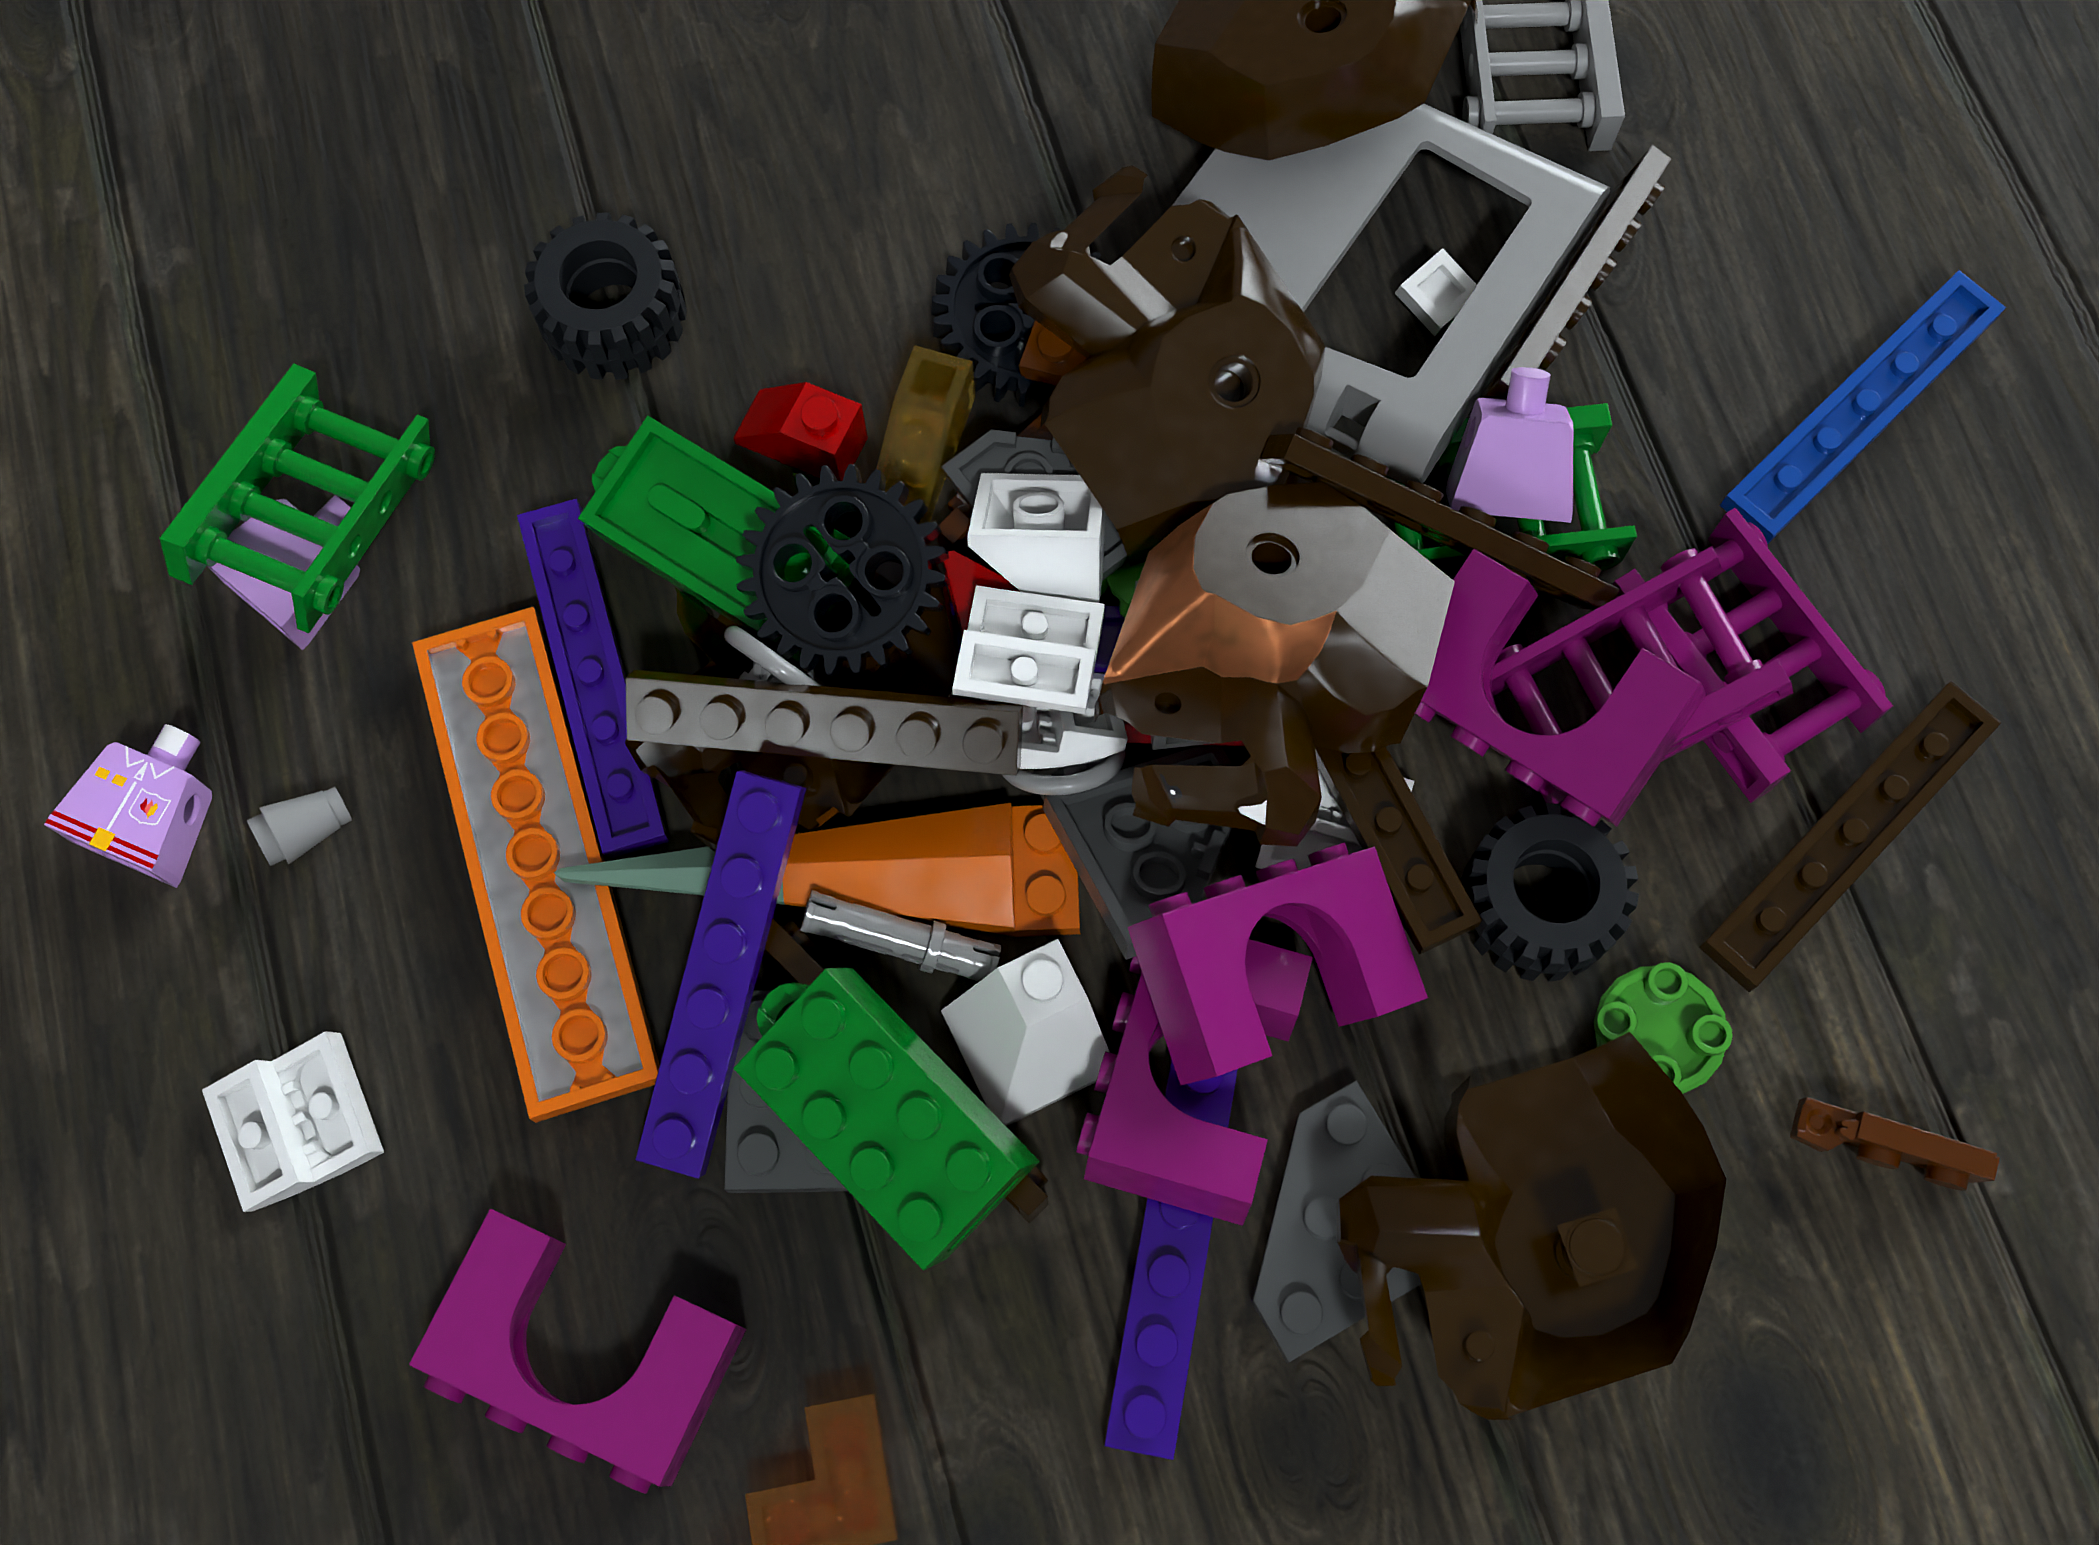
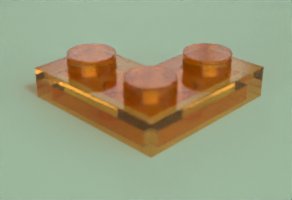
M870 1394L804 1407L815 1480L745 1494L752 1545H874L898 1540V1530L876 1395Z

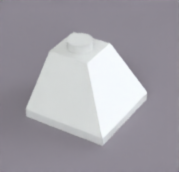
M981 473L968 531V547L1020 592L1100 603L1104 561L1105 511L1081 476Z
M1058 939L998 967L941 1010L986 1106L1005 1126L1095 1083L1105 1051L1109 1052L1089 999Z

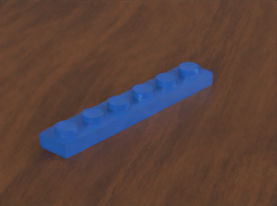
M1960 270L1957 271L1728 493L1720 506L1726 512L1736 508L1747 522L1753 523L1761 530L1768 545L1993 324L2006 307Z

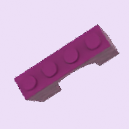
M1473 549L1453 579L1455 583L1429 684L1415 715L1430 723L1434 715L1438 714L1456 726L1450 736L1468 749L1483 757L1490 747L1505 756L1510 762L1504 771L1538 792L1544 782L1548 783L1566 795L1560 806L1592 827L1596 825L1601 817L1617 827L1707 695L1702 683L1642 648L1602 708L1589 721L1578 728L1555 735H1535L1510 726L1502 719L1494 702L1492 693L1493 670L1499 654L1538 597V594L1527 579Z
M1345 842L1307 855L1311 867L1298 870L1294 858L1256 871L1260 883L1248 887L1245 886L1242 875L1235 876L1204 887L1203 890L1207 900L1191 904L1188 892L1174 895L1149 904L1152 918L1127 927L1180 1085L1217 1077L1272 1056L1248 985L1245 968L1247 943L1253 928L1262 916L1274 918L1287 924L1306 942L1316 960L1339 1027L1375 1018L1428 998L1375 846L1349 854Z
M1249 939L1245 955L1246 976L1265 1035L1289 1041L1299 1015L1313 957ZM1137 956L1133 957L1129 972L1141 975L1135 995L1122 992L1112 1028L1113 1031L1124 1034L1118 1055L1105 1051L1094 1090L1106 1094L1100 1116L1087 1112L1076 1153L1088 1156L1084 1180L1243 1226L1252 1205L1268 1139L1191 1117L1173 1106L1160 1092L1150 1070L1149 1053L1157 1041L1164 1035Z
M490 1209L409 1363L410 1366L429 1375L423 1387L460 1404L466 1394L490 1404L484 1415L486 1418L518 1433H523L528 1423L552 1434L546 1446L567 1458L585 1463L589 1453L614 1464L609 1477L638 1492L647 1494L652 1483L659 1487L672 1486L746 1329L674 1295L641 1364L625 1385L613 1394L592 1403L573 1405L562 1401L547 1391L536 1378L528 1359L526 1335L533 1309L566 1244Z

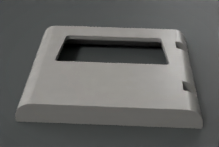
M1426 104L1420 105L1396 120L1333 144L1269 161L1215 149L1172 206L1190 204L1202 199L1214 203L1229 217L1236 214L1239 215L1303 312L1420 150L1427 149L1529 207L1416 376L1407 378L1325 347L1322 377L1306 429L1328 437L1334 442L1333 449L1349 457H1352L1353 454H1358L1386 465L1389 468L1387 476L1405 485L1407 480L1424 483L1467 418L1474 403L1480 398L1601 214L1610 194L1609 186ZM1342 415L1365 426L1360 441L1333 428Z

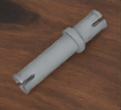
M814 890L810 893L803 915L804 920H802L800 931L826 936L847 944L919 964L918 970L932 974L933 970L937 969L961 975L975 981H981L997 969L1000 958L997 956L1001 952V945L972 939L948 931L944 923L932 921L931 925H927L917 921L914 922L859 904L835 899Z

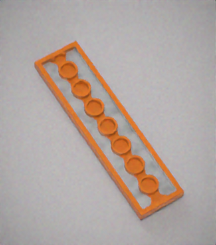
M533 606L412 642L529 1119L536 1123L655 1085L660 1065L612 886L564 882L554 874L560 868L605 862L601 850L539 614Z

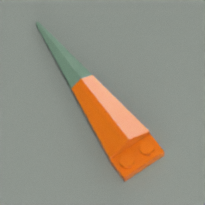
M1011 803L795 834L777 904L806 907L810 893L814 890L835 899L859 904L914 922L931 924L932 921H937L949 927L1015 937L1080 934L1078 872L1043 811V805L1012 806ZM709 847L564 867L555 871L554 874L562 881L569 883L704 896L715 852Z

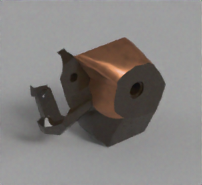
M1324 482L1271 485L1227 494L1180 524L1150 550L1147 555L1104 676L1100 695L1095 703L1094 723L1099 715L1107 713L1127 721L1141 734L1220 744L1242 740L1251 757L1242 766L1149 765L1142 768L1134 767L1132 795L1136 805L1133 816L1169 827L1175 820L1253 830L1256 832L1259 845L1297 847L1316 822L1322 798L1315 745L1345 753L1376 752L1391 744L1401 743L1428 687L1455 581L1395 534L1367 509Z

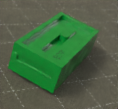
M647 416L627 446H616L608 450L610 453L598 463L594 474L592 473V484L595 493L578 519L609 545L759 638L757 633L767 621V618L752 620L745 616L744 610L749 604L757 600V596L745 595L737 590L736 584L753 577V572L736 563V558L742 555L755 554L756 547L744 538L742 534L744 530L763 531L766 524L758 517L755 509L762 507L775 513L780 505L775 498L774 492L650 416ZM809 527L806 530V536L836 570L837 578L849 587L855 578L850 572L849 564L832 550L816 527ZM834 529V536L836 539H850L846 535ZM798 553L789 559L784 569L787 582H798L808 575L812 566L810 554ZM838 602L830 606V608L826 611L824 623L826 622V620L828 619V617L830 616ZM783 636L766 643L777 649ZM800 649L793 657H791V659L799 663L802 649Z
M825 968L811 985L801 983L779 985L768 993L761 1007L758 1008L757 1023L762 1038L733 1069L923 1271L946 1260L1040 1162L853 968Z

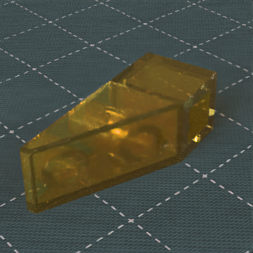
M914 345L894 398L876 469L880 470L886 477L885 492L899 481L907 486L909 493L904 506L918 499L925 503L928 511L919 522V524L930 522L946 479L941 466L954 457L975 399L973 361Z

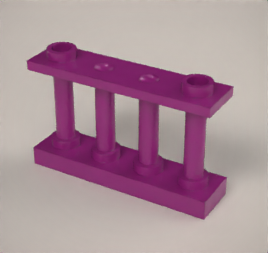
M1733 508L1725 513L1708 540L1715 548L1714 551L1719 558L1722 571L1725 572L1731 568L1753 597L1727 612L1728 619L1737 634L1740 635L1769 617L1790 643L1791 647L1768 660L1763 665L1778 658L1788 677L1808 666L1831 695L1770 735L1761 732L1748 716L1703 740L1743 794L1752 803L1771 791L1791 772L1785 763L1784 756L1846 716L1857 730L1862 733L1875 724L1893 705L1886 697L1885 689L1879 678L1860 665L1768 549L1767 541L1761 530L1753 523L1747 522L1739 511ZM1633 569L1615 580L1612 585L1620 589L1617 597L1645 583L1637 570ZM1681 594L1648 612V615L1678 668L1700 681L1706 694L1709 695L1726 686L1727 683L1722 682L1706 661V655L1715 649L1703 628L1693 634L1684 632L1668 612L1669 605L1684 597ZM1622 626L1618 628L1622 635L1625 637V639L1628 641V643L1631 645V647L1638 654L1639 652L1636 646L1634 645L1632 639L1630 638L1625 627Z
M1712 546L1700 553L1695 548L1678 553L1661 566L1660 569L1663 573L1526 648H1523L1522 644H1515L1503 649L1495 663L1492 675L1493 696L1509 688L1533 734H1561L1562 731L1531 675L1566 657L1597 713L1614 689L1589 644L1624 626L1638 652L1644 648L1678 668L1650 619L1648 612L1683 594L1728 671V674L1724 677L1727 685L1704 697L1662 761L1794 692L1791 680L1778 658L1766 665H1763L1760 659L1752 660L1707 583V580L1723 572L1719 558ZM1546 782L1539 789L1545 802L1549 804H1561L1566 797L1565 794ZM1561 807V814L1567 811Z

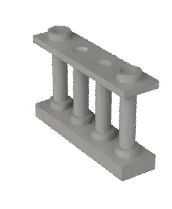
M1476 0L1478 9L1477 23L1475 13L1471 5H1469L1460 24L1468 94L1463 101L1462 121L1491 134L1494 132L1495 125L1577 122L1578 128H1585L1588 151L1611 150L1625 118L1609 0H1565V2L1483 5L1482 0ZM1564 26V30L1572 32L1574 44L1571 50L1489 53L1486 29ZM1570 74L1571 79H1579L1580 93L1578 98L1494 101L1492 77Z

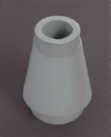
M332 787L324 792L319 791L259 807L261 814L247 820L269 865L272 866L285 859L288 864L292 863L340 829L342 825L352 821V818L336 787Z

